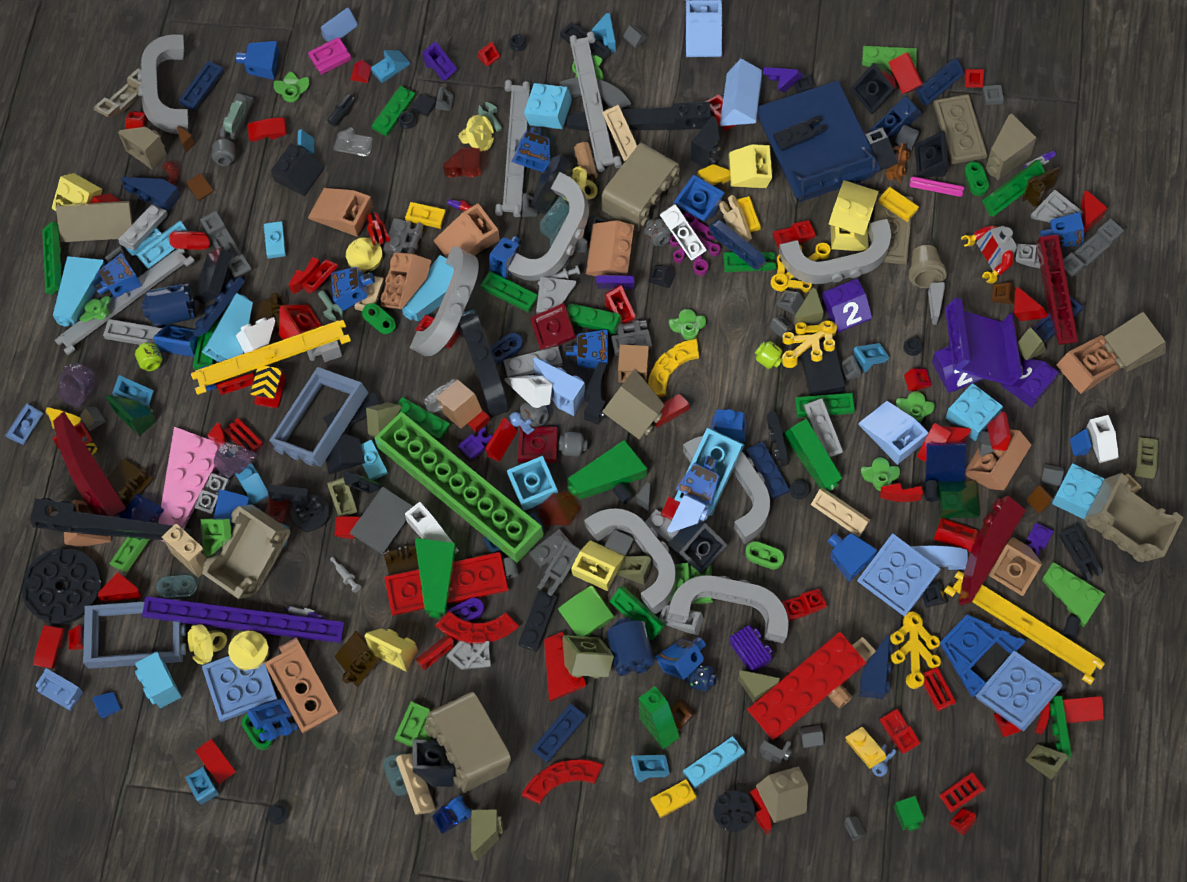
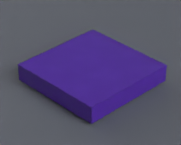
M596 276L597 289H613L619 285H622L623 289H634L635 282L633 276Z

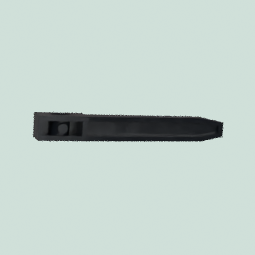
M710 101L674 103V107L621 110L630 131L702 129L711 118ZM585 111L567 115V127L569 129L589 131Z
M45 497L42 499L35 498L30 518L34 528L163 540L162 536L172 527V525L77 512L75 504L70 501L62 500L58 502ZM52 512H59L56 516H50ZM182 528L188 535L192 536L190 529Z

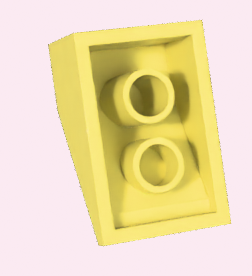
M843 180L829 224L864 235L879 191Z
M382 628L367 632L365 635L369 648L377 658L407 672L418 653L416 643L409 638L402 639L398 637L395 631L390 629L386 631Z

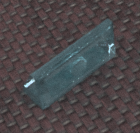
M562 197L558 198L539 223L540 232L549 238H553L569 213V207Z

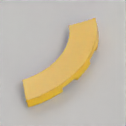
M697 339L675 345L674 348L663 353L656 361L649 375L648 385L657 397H666L668 380L680 365L699 358Z

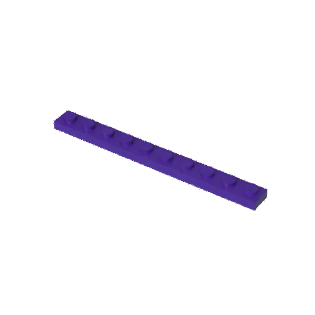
M148 596L145 597L142 612L143 618L255 631L258 633L341 643L344 622Z

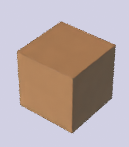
M620 345L618 382L624 383L635 369L647 383L649 346Z
M458 379L436 397L443 413L459 428L464 427L482 412L475 394Z

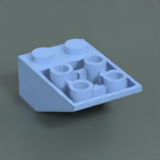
M686 0V57H721L722 0Z
M534 357L535 376L543 375L553 384L551 399L557 408L575 416L585 400V384L583 380L578 376L567 374L562 368L551 366L544 359L539 360Z
M888 401L858 423L897 465L923 445L928 435V432L916 419Z

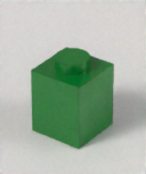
M914 796L895 803L894 810L902 830L909 829V831L919 829L924 821V817L916 797Z

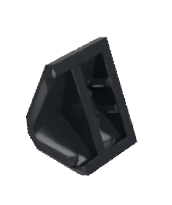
M342 433L326 458L329 475L365 463L360 439Z

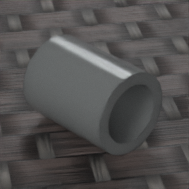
M510 557L502 560L506 579L517 577L519 573L516 562Z

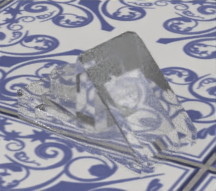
M349 128L338 133L333 149L334 151L369 156L373 139L372 137L355 135L354 129Z

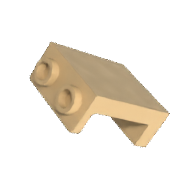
M174 524L162 538L170 552L193 574L199 577L202 575L205 568L204 564L207 560L201 553L203 548L178 524Z

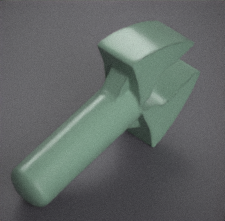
M485 102V106L489 111L486 112L479 105V115L487 117L497 132L501 131L502 126L493 115L497 112V107Z
M324 290L320 291L318 295L327 307V310L323 312L324 316L332 321H336L332 311L334 310L343 317V310L337 304H333Z

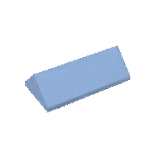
M740 59L727 73L720 120L721 126L756 123L762 70L743 59Z

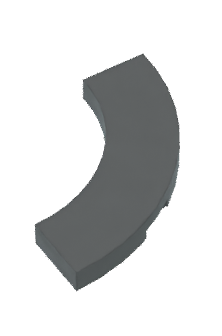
M578 78L559 82V86L568 88L571 98L582 96ZM597 79L601 101L611 108L619 105L621 110L631 107L629 99L618 88L608 82Z

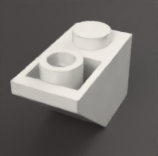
M274 317L268 320L262 318L255 322L256 325L251 326V324H247L240 328L241 331L235 336L244 354L269 344L275 323Z
M1109 416L1091 419L1086 429L1099 463L1117 459L1119 456L1116 433Z

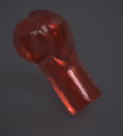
M167 161L163 164L162 168L169 174L167 182L175 185L179 171L173 162Z

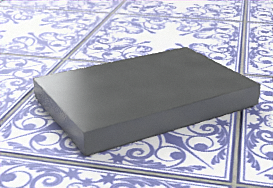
M382 487L350 534L383 555V552L386 551L407 521L405 513L413 506Z

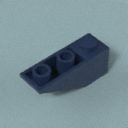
M904 96L867 133L883 128L888 139H891L900 132L903 125L910 126L922 112L911 100Z
M121 178L124 185L123 188L128 193H134L142 201H149L152 205L166 210V212H169L181 197L178 188L163 179Z
M886 635L862 671L859 697L883 699L885 693H889L890 681H886V676L891 671V662H888V654H892L893 643L889 642V635Z

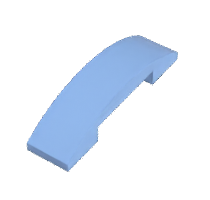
M912 546L914 550L938 567H948V570H965L968 561L966 549L947 546Z

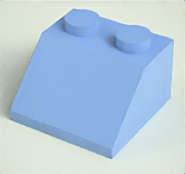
M684 495L667 531L674 532L707 520L711 512L708 509L709 505L689 495Z

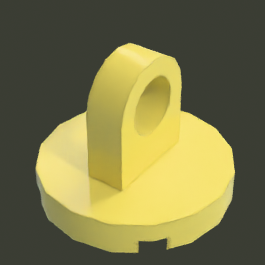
M475 115L469 119L467 128L461 131L458 137L463 144L470 143L473 149L485 151L492 146L494 138H492L491 133H493V127L487 117Z
M580 166L572 169L571 172L573 174L570 178L579 185L587 200L596 197L597 186L592 181L586 179L587 171ZM586 186L591 189L590 195L585 193Z
M358 238L348 246L346 259L351 268L358 267L365 273V271H373L380 266L383 260V251L377 241L376 246H374L371 238Z
M201 624L193 625L192 629L188 632L189 650L194 652L195 656H193V659L198 664L209 663L213 657V652L222 650L227 642L226 635L218 630L208 631ZM219 636V642L213 645L214 638Z
M244 631L232 639L228 653L230 660L237 668L251 670L257 669L265 663L269 656V647L266 639L260 633Z

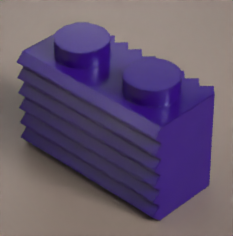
M748 625L732 635L729 643L751 673H755L772 662L771 655H773V652L767 644L763 645L760 640L762 637L756 628L752 629Z

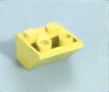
M749 145L729 152L731 186L767 188L772 179L770 146Z
M75 173L61 176L52 209L56 211L57 205L91 203L93 196L101 195L102 189Z
M831 225V249L865 251L869 248L868 226L865 234L861 235Z
M589 541L579 552L571 568L572 574L609 591L625 556L593 541Z

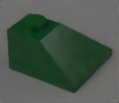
M112 395L106 397L114 413L139 437L156 422L153 416L155 412L148 405L144 406L138 401Z
M976 480L937 481L940 519L979 518Z

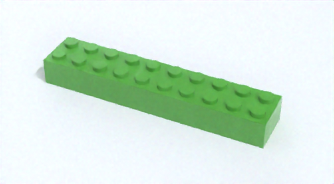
M400 412L375 437L377 447L516 563L544 536L540 524L404 413Z

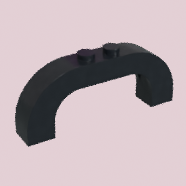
M474 309L464 311L458 323V328L461 336L466 341L490 418L507 413L508 407L503 387L478 316Z

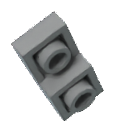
M1018 244L1016 262L1040 268L1036 245Z
M211 473L205 489H201L194 508L213 514L216 509L219 489L226 491L230 480Z

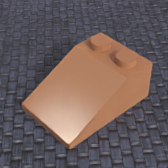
M1102 335L1069 351L1057 364V367L1080 394L1093 388L1120 369L1114 361L1116 357L1113 353L1109 354L1106 351Z

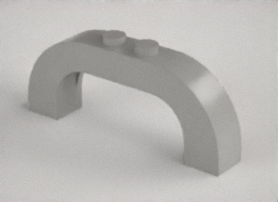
M166 35L152 41L143 52L141 70H138L137 73L138 81H141V85H138V96H142V106L146 117L159 129L174 134H179L177 126H181L186 131L188 130L187 109H172L160 102L157 94L156 67L165 60H183V35Z
M559 172L551 189L555 194L568 200L570 206L568 216L546 255L538 259H528L516 253L508 270L521 279L538 281L540 277L548 278L557 273L565 265L569 256L574 253L578 239H581L584 234V228L589 216L588 200L579 185L563 173Z
M887 219L869 223L868 234L872 244L867 250L824 262H815L806 258L800 249L798 240L780 244L779 255L786 270L803 282L811 284L840 282L845 278H857L862 274L868 273L876 269L884 261L889 250L891 230Z
M459 247L451 248L445 263L454 268V272L437 315L426 330L416 332L410 349L424 356L436 354L449 341L457 328L477 279V258Z
M703 436L683 444V453L690 463ZM741 452L732 472L750 497L753 507L748 514L734 522V529L745 544L759 535L765 527L769 516L770 497L764 484L763 476L755 471L752 460L749 457L746 458L744 453Z
M623 509L602 510L585 519L587 530L597 542L611 534L613 530L630 535L646 556L651 558V562L657 568L659 574L655 583L641 593V598L654 615L661 611L674 595L676 572L674 562L668 553L669 548L664 542H660L657 539L656 531L652 527L649 528L639 516Z
M699 576L692 578L677 589L667 611L666 619L686 623L691 604L699 598L708 597L754 607L763 615L765 620L764 640L783 643L787 638L788 617L781 601L771 591L764 587L750 584L746 580L735 581L727 576Z

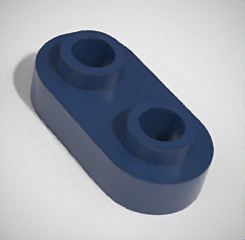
M510 333L493 344L489 349L494 363H503V360L509 359L518 353L523 347L522 338L516 333ZM512 343H516V344H517V345L514 346V347L510 346ZM498 353L501 354L500 357H496L495 355Z

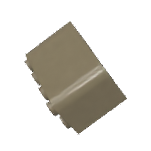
M640 143L605 187L602 193V211L621 222L634 225V229L639 232L642 227H646L647 222L650 220L648 217L649 208L652 204L655 205L658 202L662 191L676 187L679 183V163L646 144Z
M1122 473L1104 479L1085 516L1087 526L1102 533L1104 538L1112 540L1118 545V548L1127 551L1139 562L1164 557L1183 517L1177 512H1174L1173 515L1165 514V509L1157 510L1130 491L1131 485L1127 484L1129 478Z
M254 505L238 506L234 509L231 516L232 522L235 525L231 530V539L223 545V551L219 556L210 557L206 560L205 568L202 572L203 575L238 599L254 596L260 590L290 535L288 528Z
M470 692L428 712L424 725L425 731L428 736L437 738L438 743L446 749L447 759L450 763H454L456 767L455 777H453L454 782L458 788L461 787L463 793L507 772L511 761L509 752L474 692Z

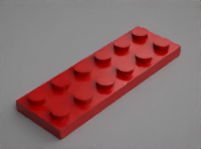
M500 552L454 562L448 604L508 591ZM419 570L384 577L392 616L425 609Z
M839 632L747 710L774 742L864 667L867 662L843 634Z

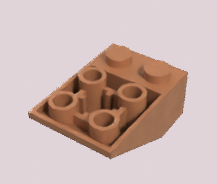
M324 188L308 219L358 237L367 220V215L373 209L371 197L354 190Z
M479 204L464 211L434 239L435 244L446 259L452 247H459L475 256L500 241L497 227Z
M394 253L390 260L391 266L386 277V286L381 296L380 306L402 309L427 279L431 260L414 254Z

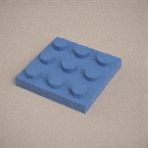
M892 533L857 581L905 616L910 612L941 569Z
M1013 651L976 694V698L1024 732L1063 685L1060 681Z
M230 656L202 666L220 722L247 713L251 708L278 700L265 664L257 669L242 670L233 664Z

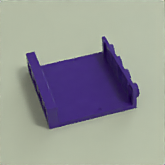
M955 297L945 307L953 370L1012 386L1022 377L1013 314L1008 315L1002 322L963 311L962 299Z

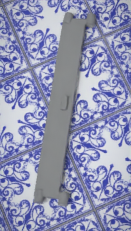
M588 32L587 37L577 39L573 35L570 37L597 171L602 172L605 170L604 166L615 164L616 168H620L622 166L621 157L613 158L607 126L602 114L603 107L589 43L595 42L594 32Z
M510 80L505 81V91L512 92L503 205H496L495 215L501 216L503 212H513L514 217L521 216L524 166L511 161L521 137L527 131V119L524 111L529 99V82H523V86L512 85Z
M176 249L138 277L142 285L141 287L124 293L117 298L111 297V301L108 304L109 314L104 319L97 320L93 318L88 322L79 321L58 336L55 342L58 346L64 344L66 346L64 352L70 355L75 351L73 347L75 344L183 264L186 267L190 266L195 262L191 256L185 258L183 256L185 253L184 249Z

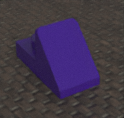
M436 41L422 52L426 67H432L442 81L446 80L457 70L456 66Z
M764 67L763 75L767 76L768 80L779 81L778 90L782 93L786 92L803 77V73L796 69Z

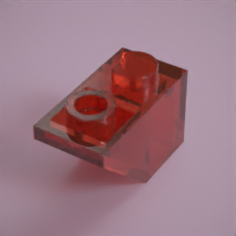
M461 148L443 164L444 175L452 178L457 176H481L480 148Z

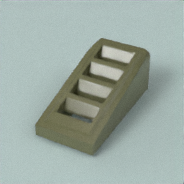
M1138 438L1135 476L1151 479L1155 477L1158 440ZM1142 446L1153 447V449L1142 448Z

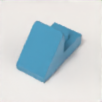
M606 13L591 32H594L596 40L603 39L604 46H607L612 53L616 52L615 38L610 13Z
M384 50L385 59L371 67V71L383 83L409 66L410 62L400 51Z
M880 343L854 348L855 359L864 373L873 364L885 363L889 359Z
M119 375L113 394L116 397L138 401L144 406H149L154 390Z
M252 463L235 471V475L253 505L269 497L268 491Z
M665 755L631 756L635 777L638 782H642L649 777H666L670 775Z
M203 767L185 777L196 800L201 805L219 794Z

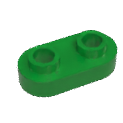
M969 162L965 167L964 175L970 192L975 196H983L989 188L983 166L978 162Z
M374 303L364 306L362 317L381 334L387 335L393 332L395 321L390 315ZM373 309L375 315L370 316L368 310ZM384 321L389 323L388 328L383 327Z
M247 714L244 715L242 727L254 746L259 750L270 748L273 740H266V742L260 743L259 734L265 732L264 729L256 730L255 727H250L251 720Z

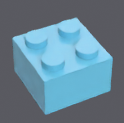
M534 83L524 111L528 124L562 129L572 102L568 88Z
M972 383L948 409L945 419L958 428L971 429L969 437L976 442L981 435V431L985 432L988 429V424L1001 413L1003 406Z
M543 456L507 470L523 511L559 497Z
M1072 463L1052 504L1085 520V516L1104 478Z
M157 652L135 663L138 669L135 673L139 681L142 682L143 690L152 704L156 703L159 708H162L181 698L180 692L165 662Z

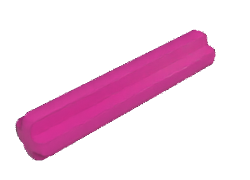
M914 176L911 177L909 184L910 187L959 197L963 195L964 187L960 185Z

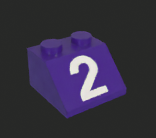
M858 279L823 292L822 304L831 321L836 323L838 333L872 319L866 294Z
M950 346L934 352L932 364L948 394L983 380L981 377L953 370Z
M1024 358L1020 363L1022 377L1012 386L1006 384L1001 386L1033 408L1055 382L1059 372L1044 361L1026 360Z

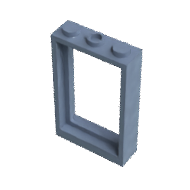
M317 367L269 440L273 444L274 450L282 455L286 453L295 460L301 459L310 466L314 464L321 467L364 401L368 391L361 382ZM323 385L350 394L313 452L287 442Z
M144 602L85 606L83 663L88 669L133 666L136 662L154 654L141 653L98 657L99 616L140 614L143 612ZM173 622V651L157 652L165 663L183 662V655H186V644L183 643V636H186V625L181 622Z

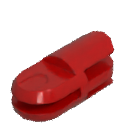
M374 212L375 221H373L371 213L368 214L369 225L367 230L372 244L376 246L375 236L379 245L383 244L382 234H384L386 243L390 242L386 226L380 220L378 213Z
M174 231L169 235V244L176 249L205 250L209 247V237L203 232Z

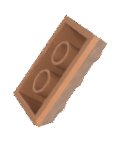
M617 220L593 224L586 268L587 275L596 277L597 275L626 276L628 274L634 225Z
M1010 430L1011 438L1006 451L995 450L981 457L980 450L978 449L965 469L964 474L989 489L1004 491L1021 461L1026 456L1031 444L1020 430Z

